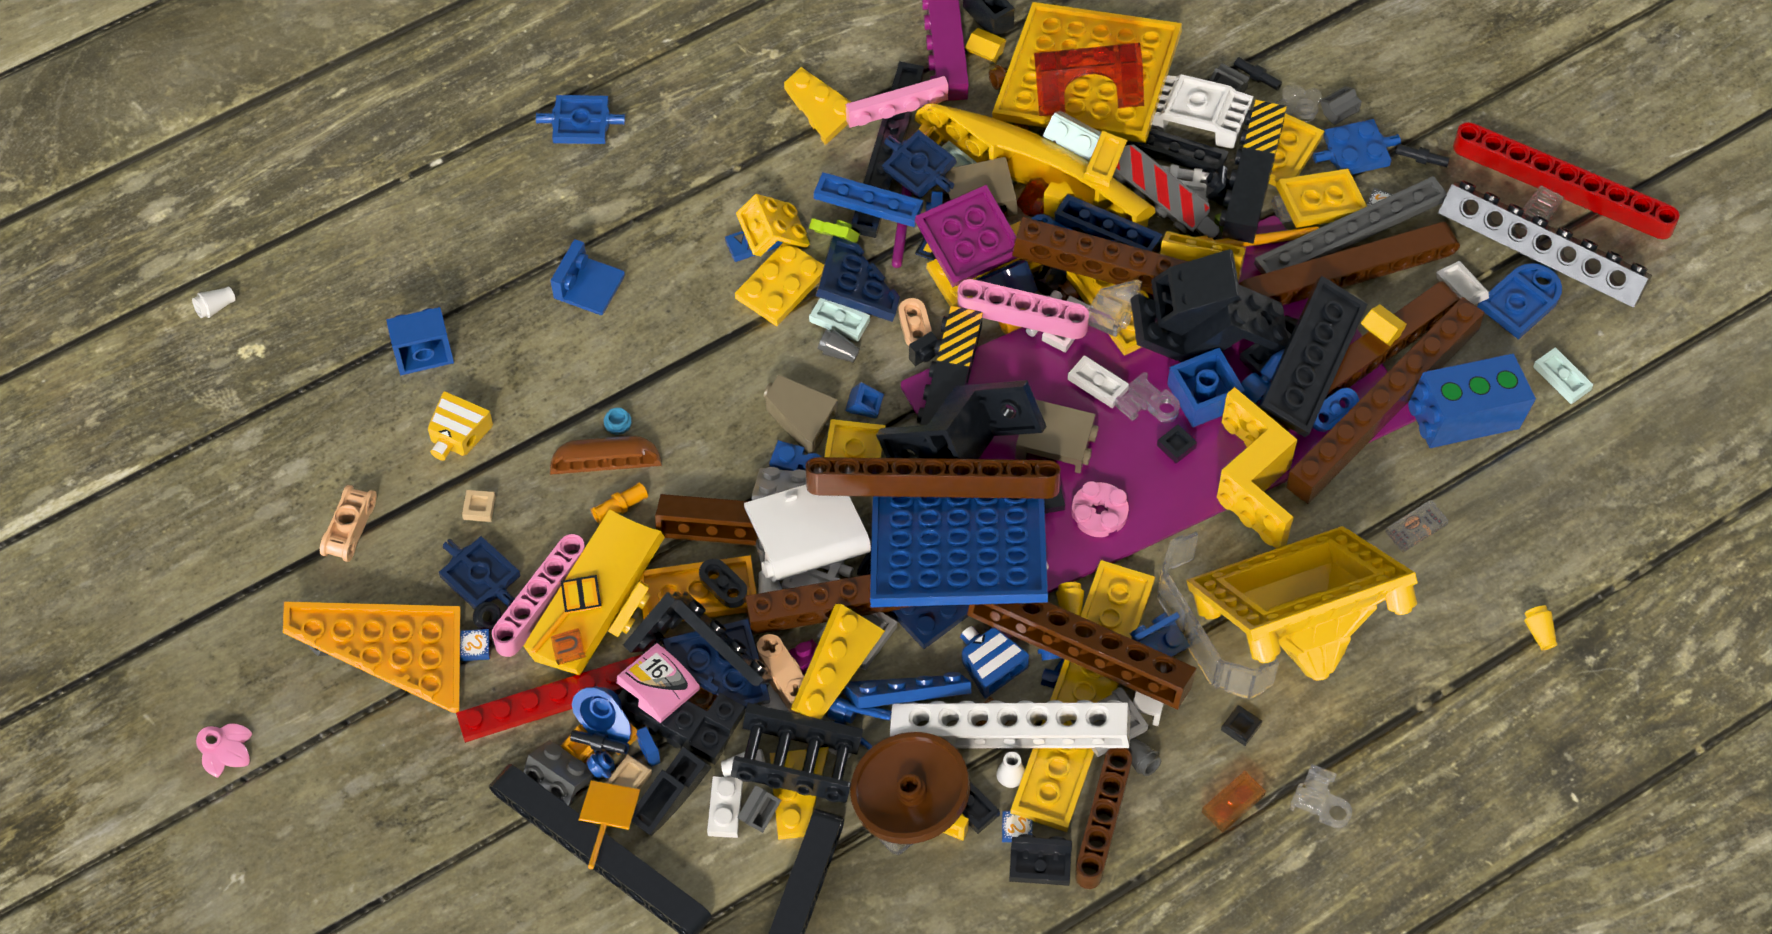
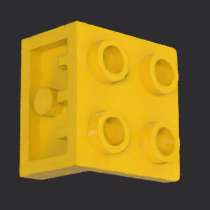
M755 194L736 212L753 255L761 257L777 241L807 248L810 245L806 236L807 232L797 215L798 211L789 202Z

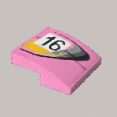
M657 643L617 677V684L639 699L638 707L660 723L700 689L699 684L687 669Z

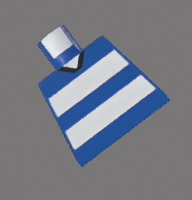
M970 626L960 635V638L967 645L962 650V663L985 699L1028 668V653L996 628H991L981 635L973 626Z

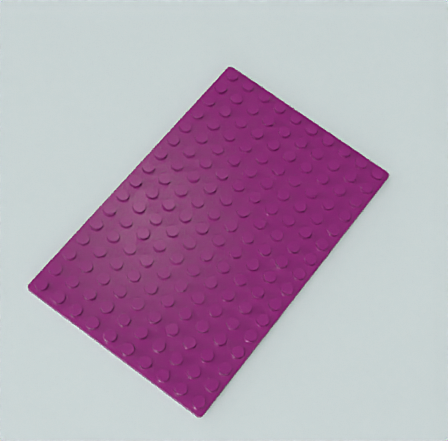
M1271 216L1259 222L1256 234L1285 231L1286 228L1278 217ZM1291 241L1244 247L1246 250L1238 284L1245 279L1262 275L1254 265L1256 257ZM1146 293L1149 298L1154 300L1153 294ZM1308 298L1283 305L1284 316L1288 315L1299 319ZM1092 314L1088 321V332L1080 339H1075L1066 353L1042 341L1044 332L1038 331L1034 337H1031L1026 333L1027 328L1024 327L977 347L968 385L1028 380L1036 400L1095 414L1094 425L1099 426L1095 442L1090 441L1088 446L1089 449H1092L1089 464H1083L1081 473L1075 472L1074 464L1054 460L1061 468L1060 487L1065 502V510L1045 514L1046 560L1049 566L1047 569L1048 594L1057 590L1059 584L1074 582L1096 572L1100 560L1113 564L1227 510L1217 499L1221 472L1224 467L1247 447L1244 441L1237 435L1231 434L1225 429L1221 423L1223 416L1192 428L1167 385L1170 367L1181 362L1143 347L1124 356L1094 314ZM1356 329L1350 344L1362 337L1358 329ZM1244 338L1222 352L1240 383L1252 374V371L1239 359L1240 353L1255 344ZM1084 355L1129 384L1128 391L1113 408L1067 380L1068 373ZM1382 364L1352 385L1350 389L1354 390L1359 400H1361L1388 371ZM930 368L901 382V390L917 416L919 408H925L926 401L923 400L925 385H931L932 378L929 377ZM1340 399V406L1345 408V402ZM1408 403L1370 442L1416 421L1415 416H1412L1409 411ZM1006 405L1007 408H1010L1014 412H1016L1012 406ZM1319 414V420L1324 423V416ZM1176 425H1180L1197 442L1196 449L1178 463H1175L1157 446L1158 439ZM1312 427L1310 434L1306 437L1292 429L1288 432L1297 439L1291 468L1264 492L1287 482L1291 469L1330 430L1320 432ZM1019 435L994 436L979 459L1019 460L1015 459L1016 443ZM1028 453L1026 460L1046 459V457ZM1090 481L1111 484L1123 490L1127 496L1126 500L1129 505V511L1124 527L1118 532L1116 530L1109 533V536L1094 537L1082 532L1078 528V523L1072 517L1073 498L1083 488V485ZM1102 505L1093 507L1096 509L1097 514H1101L1102 511H1108Z

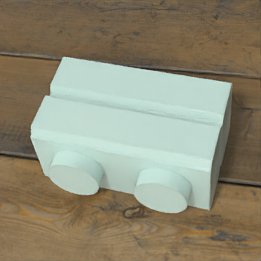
M1058 111L1052 116L1043 137L1051 141L1056 140V144L1090 161L1101 132L1062 111Z

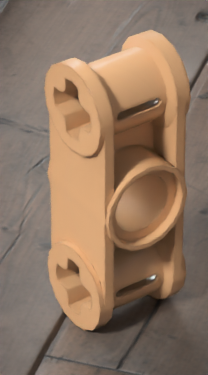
M352 485L345 486L339 505L321 540L320 554L322 556L342 557L346 562L352 560L367 520L374 510L377 498L376 491L369 490L365 492L354 489Z
M773 634L764 635L757 642L759 660L768 668L767 673L772 677L769 683L773 690L779 695L787 710L791 713H796L791 710L804 675L782 640Z

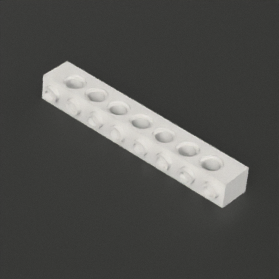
M1027 700L1019 701L1018 703H1004L1002 701L974 703L972 701H961L959 704H946L942 701H933L930 704H917L912 701L892 704L890 737L907 732L929 733L945 739L955 748H1130L1131 715L1128 703H1123L1119 700H1109L1106 703H1093L1088 700H1080L1076 703H1063L1058 700H1051L1047 703H1033ZM1010 720H1015V721H1017V722H1016L1014 725H1012V726H1005V725H1004L1007 721H1010ZM1039 720L1046 721L1045 724L1041 726L1033 725L1036 721ZM1068 720L1076 721L1070 726L1063 725ZM1097 720L1106 721L1100 726L1093 725ZM921 721H929L924 726H917V724ZM949 721H958L953 726H946ZM978 721H987L983 726H975Z

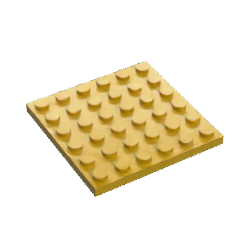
M1032 2L992 111V116L1001 121L1047 128L1054 113L1062 111L1100 132L1105 131L1129 141L1146 143L1180 39L1182 23Z

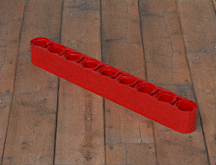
M1465 122L1458 127L1453 149L1456 154L1657 239H1668L1674 233L1680 215L1679 211L1669 204L1477 124Z

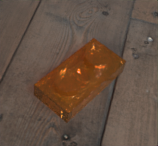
M1244 771L1202 808V813L1223 833L1265 796L1266 790Z

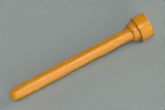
M1319 227L1256 234L1254 244L1228 238L1213 240L1212 237L1208 238L1207 235L1196 238L1246 247L1295 240L1319 229Z

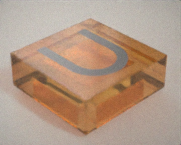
M579 628L551 636L554 656L558 665L586 657Z

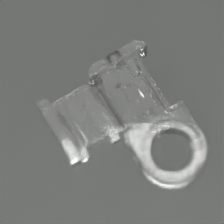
M1143 372L1130 383L1127 394L1122 398L1118 396L1115 400V406L1132 421L1138 417L1137 413L1141 409H1147V405L1148 411L1162 422H1172L1179 415V400L1167 389L1160 392L1148 382V373ZM1169 403L1175 410L1171 413H1164L1160 410L1159 406Z
M1312 764L1305 782L1300 783L1296 789L1290 809L1294 811L1295 806L1317 814L1320 816L1318 822L1334 828L1346 826L1352 816L1351 805L1346 800L1330 794L1331 790L1327 789L1330 781H1335L1337 774ZM1333 806H1341L1345 809L1347 816L1343 820H1335L1330 816L1329 810Z

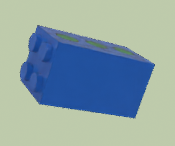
M1513 353L1423 372L1409 400L1408 406L1411 415L1415 416L1421 437L1426 440L1429 448L1520 429L1536 398Z

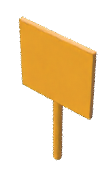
M591 780L579 817L580 821L601 824L589 861V869H593L606 827L630 828L640 789Z

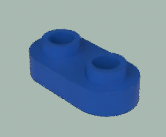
M1342 388L1325 398L1319 414L1324 416V423L1319 420L1318 414L1313 428L1320 432L1332 429L1360 401L1357 393L1350 388ZM1340 399L1345 402V408L1340 406Z

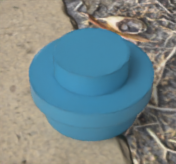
M613 408L604 417L605 429L611 434H623L630 429L632 424L630 414L622 408Z

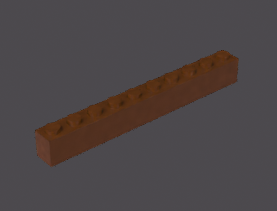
M1462 297L1291 469L1286 488L1309 504L1409 402L1423 372L1441 369L1479 331L1485 312Z

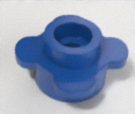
M594 750V754L587 759L589 770L597 778H602L603 776L610 778L611 771L615 770L613 758L606 751Z

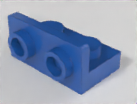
M1165 612L1151 621L1153 626L1146 628L1145 625H1142L1130 633L1131 639L1171 657L1190 647L1175 622L1181 617L1178 612L1170 616Z

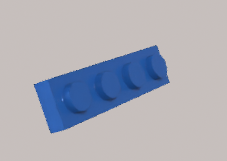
M822 172L814 191V199L911 227H915V217L921 213L923 208V200Z

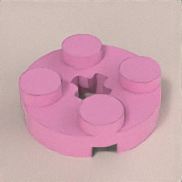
M1093 481L1085 483L1083 488L1076 493L1072 502L1071 513L1073 519L1078 523V528L1082 532L1094 537H1106L1111 532L1121 530L1127 521L1129 511L1126 493L1108 483H1096ZM1102 505L1108 511H1102L1101 514H1097L1096 509L1093 507Z

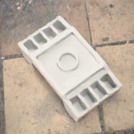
M1182 74L1177 77L1168 75L1151 128L1164 132L1168 122L1171 121L1215 132L1216 146L1234 148L1246 120L1247 111L1251 108L1254 96L1236 91L1229 85Z

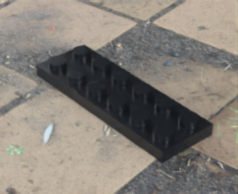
M1323 276L1318 278L1258 407L1267 415L1303 437L1310 434L1368 304Z

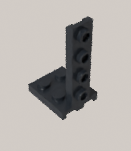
M687 591L683 594L675 592L673 595L667 592L623 644L631 653L648 651L656 643L661 646L663 639H666L664 635L670 628L674 629L684 619L752 685H764L772 680V677L767 673V666L758 659L753 660L746 653V646L737 639L732 640L725 633L727 631L725 626L716 619L711 620L704 613L706 611L704 606L696 601Z

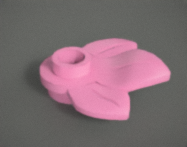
M227 724L222 728L214 726L203 728L197 735L196 745L199 751L203 753L202 765L209 774L218 778L222 774L225 765L230 767L248 766L250 762L249 754L243 743L250 739L252 732L239 724ZM209 736H214L217 739V742L214 744L207 743L206 738Z

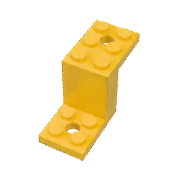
M1234 387L1226 395L1221 423L1229 433L1235 434L1243 440L1247 448L1222 469L1217 499L1225 509L1233 511L1246 527L1254 529L1267 545L1277 549L1287 545L1293 516L1264 491L1291 468L1297 439Z

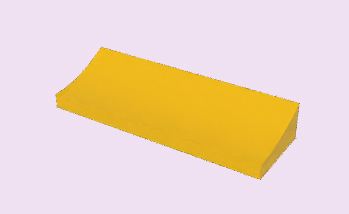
M610 509L608 510L565 579L597 575L602 608L569 613L538 652L533 653V647L564 612L562 588L560 587L523 645L534 662L577 675L582 673L665 537L661 531L641 525ZM567 636H574L577 639L578 644L575 649L558 654L559 651L572 648L575 644V641L569 638L555 642L556 639H560Z

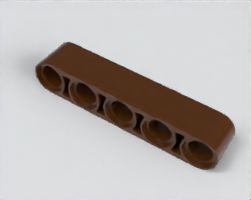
M1110 748L1105 755L1076 866L1075 879L1085 889L1096 888L1102 881L1131 769L1132 755L1127 748ZM1120 761L1124 766L1115 767L1111 762ZM1107 787H1113L1118 792L1110 794L1107 793L1104 789ZM1104 813L1111 818L1109 820H1101L1097 815ZM1099 840L1104 845L1102 847H1094L1090 842ZM1091 867L1097 872L1093 875H1088L1082 869Z

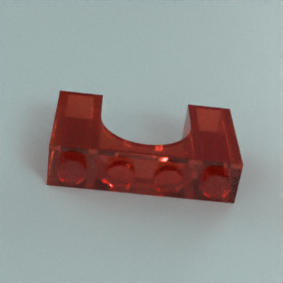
M1140 43L1034 53L1039 116L1054 115L1058 111L1065 113L1064 92L1066 87L1074 79L1090 74L1108 77L1115 83L1118 108L1144 106L1143 60Z

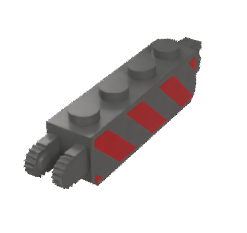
M1126 145L1113 177L1123 185L1126 184L1134 193L1149 202L1155 208V213L1162 219L1168 217L1173 221L1174 224L1172 226L1182 235L1188 233L1190 236H1193L1197 233L1200 236L1207 235L1208 238L1212 237L1213 240L1218 239L1220 229L1209 218V203L1135 145Z

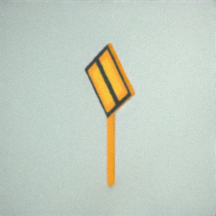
M597 575L561 581L564 612L533 647V653L538 652L569 613L602 608Z

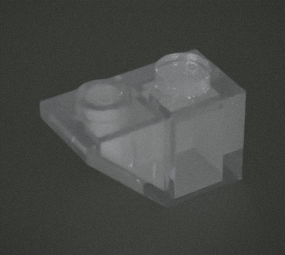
M1133 280L1100 289L1088 309V325L1117 337L1121 328L1126 329L1131 320L1132 314L1130 313L1132 308L1130 298L1137 293L1143 295L1140 293L1142 281Z

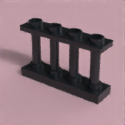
M752 703L747 704L742 729L750 730V735L744 757L734 756L731 777L738 778L744 782L765 784L774 789L782 788L795 791L801 795L817 796L831 802H847L851 782L843 780L848 754H858L863 729ZM762 733L779 737L773 764L756 760ZM791 740L808 744L802 771L785 767ZM820 746L837 750L831 777L814 774Z

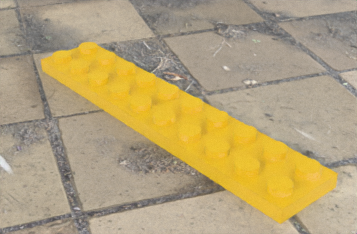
M1100 560L1081 617L1131 639L1130 633L1140 625L1155 577ZM1065 659L1050 701L1058 700L1063 703H1076L1080 700H1088L1097 703L1112 695V691L1118 688L1119 683ZM1068 720L1063 725L1070 726L1073 723L1071 720ZM1033 748L1012 804L1011 813L1068 832L1095 754L1091 748Z

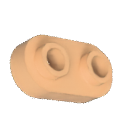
M908 298L900 303L899 320L905 342L909 346V344L917 340L914 338L915 336L922 337L932 332L925 305L922 301L916 298ZM915 314L916 316L910 317L908 315Z

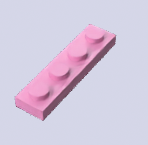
M945 76L848 103L846 104V121L849 128L858 125L862 126L882 118L886 119L896 114L914 111L926 104H939L942 101L948 100V82Z

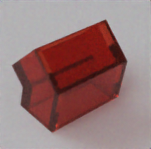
M1042 177L1030 179L1017 200L1018 207L1025 215L1030 217L1044 214V192L1049 184Z

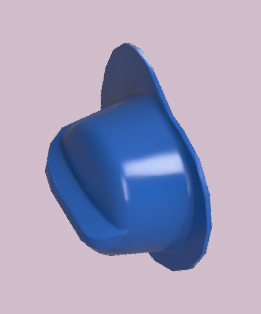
M595 686L586 687L576 693L572 701L573 713L588 733L594 734L598 732L608 735L609 739L625 743L629 741L631 735L630 722L622 711L620 698L613 690Z

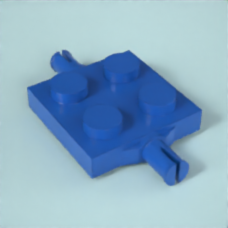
M556 95V103L552 113L536 112V124L552 123L553 143L606 144V132L609 125H625V114H610L608 96Z
M1374 119L1324 130L1323 135L1327 144V150L1313 152V160L1315 163L1330 160L1337 170L1349 169L1351 175L1390 166L1391 163L1387 147L1401 144V138L1399 134L1383 137Z

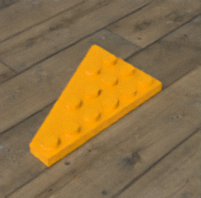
M284 602V634L452 713L459 712L460 606Z

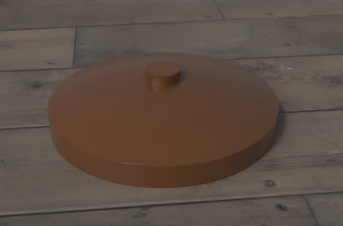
M923 732L901 733L882 740L872 747L859 761L851 780V802L859 821L874 836L896 844L920 843L939 836L958 820L969 799L970 777L963 757L945 739Z

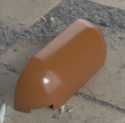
M641 436L572 440L561 445L553 454L550 463V475L662 466V462L656 446Z

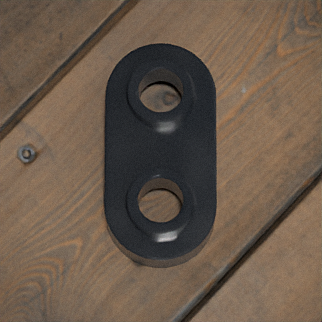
M709 559L702 563L699 568L700 582L724 606L737 608L746 602L745 596L748 593L745 582L723 561ZM713 574H716V575L719 576V577L716 578V579H711V578H709V577H710L711 575H713ZM737 593L738 596L731 598L729 594Z

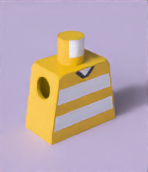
M444 391L428 426L430 439L435 443L430 451L431 454L442 461L446 459L450 451L462 456L467 455L492 428L493 422L490 411Z

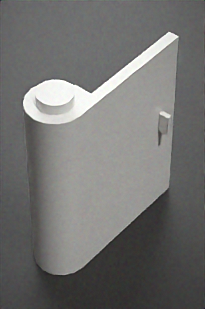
M802 485L744 503L745 510L765 551V561L761 563L764 576L770 578L773 582L870 553L871 551L868 534L849 496L813 495L807 491L806 485Z

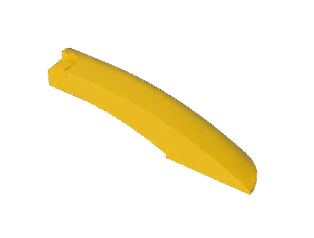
M926 104L915 115V121L918 124H924L928 127L935 126L944 136L942 140L944 143L950 141L977 163L1006 157L1010 176L1014 181L1044 192L1051 181L1057 184L1066 181L1074 192V197L1146 228L1148 227V219L1155 213V208L1114 177H1112L1109 187L1083 178L1089 164L1087 159L1036 133L989 116L938 104Z

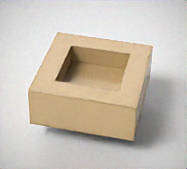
M467 490L462 512L463 520L491 522L496 499L495 492Z

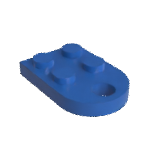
M1524 264L1514 269L1489 291V298L1478 303L1477 307L1519 340L1558 304L1562 293V284L1557 274L1550 268L1540 264ZM1536 278H1545L1549 281V284H1539Z

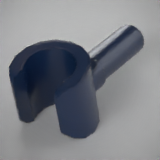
M1061 659L1054 671L1044 669L1041 685L1055 688L1065 659Z

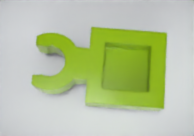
M812 218L809 229L815 230L814 232L831 237L836 236L857 243L860 235L851 229L852 224L837 220L836 224Z

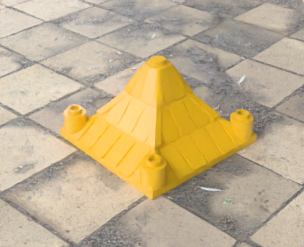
M1344 526L1186 580L1188 590L1193 593L1198 615L1208 620L1216 619L1223 615L1246 633L1252 659L1258 660L1260 663L1272 662L1280 654L1281 647L1307 677L1316 681L1324 680L1329 677L1330 673L1334 672L1345 654L1351 640L1350 636L1377 609V604L1386 600L1388 610L1395 612L1397 615L1408 614L1417 605L1414 585L1417 584L1416 573Z

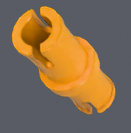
M639 482L622 493L616 492L612 494L611 499L591 508V513L596 522L600 524L609 509L617 514H624L632 505L647 499V490Z

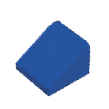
M861 382L851 389L845 411L876 419L884 394Z

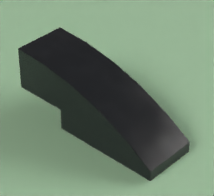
M682 747L667 770H661L638 802L632 822L652 836L688 799L712 767L694 753Z

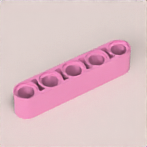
M974 279L964 280L958 286V307L981 311L985 319L1071 339H1080L1088 332L1089 311L1081 304Z
M569 534L558 542L492 629V637L496 651L500 655L511 657L519 652L561 587V581L566 579L585 549L584 541L580 536ZM571 550H577V551H578L577 553H574V554H568V552L571 551ZM556 571L562 572L557 576L551 575L553 572ZM538 593H545L542 597H534ZM521 615H529L525 619H518ZM506 636L512 637L508 641H501Z

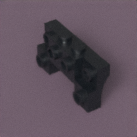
M623 688L618 696L625 715L641 724L642 728L647 727L650 734L656 735L657 733L665 737L667 742L678 749L684 747L714 765L722 755L731 735L745 715V706L719 693L708 711L687 700L660 723L639 708V699Z

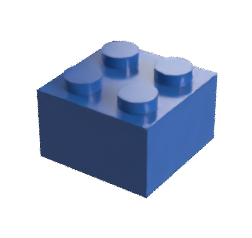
M441 307L427 308L420 312L407 315L401 314L394 318L386 319L400 376L454 363Z
M1220 348L1171 366L1169 369L1167 385L1192 428L1223 416L1226 395L1234 387L1245 395V389Z

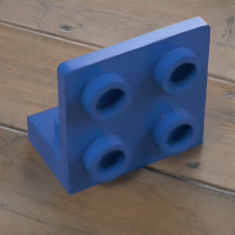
M574 239L550 280L554 299L598 315H603L623 281L625 272L589 259L584 242Z

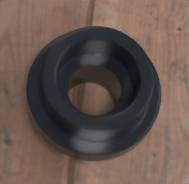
M492 602L480 603L473 612V621L481 630H492L501 618L500 608ZM485 611H488L490 614L487 621H484L482 617Z

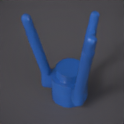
M837 697L829 708L828 718L834 720L835 723L846 725L847 722L853 723L857 713L890 720L892 711L878 707L859 709L850 700ZM861 737L860 744L867 749H871L872 745Z

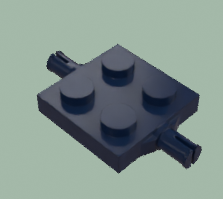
M918 130L902 143L892 135L885 139L884 144L894 151L891 157L882 165L883 170L919 199L937 184L946 192H950V188L953 189L954 183L947 179L945 175L957 163L955 157L923 132Z
M482 536L471 545L462 549L452 539H448L443 544V549L453 557L439 571V576L470 606L475 609L480 603L491 602L497 598L507 608L512 604L515 598L507 591V588L521 576L520 571Z

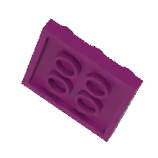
M987 185L915 217L917 226L952 288L964 280L973 279L1017 259V257L1012 256L1016 235Z

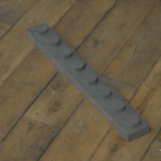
M1432 176L1255 258L1254 265L1261 274H1265L1336 253L1442 204L1447 192L1436 178Z

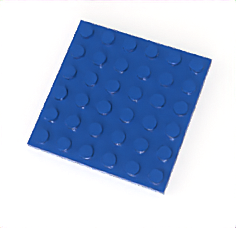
M873 496L871 607L1048 602L1044 499Z

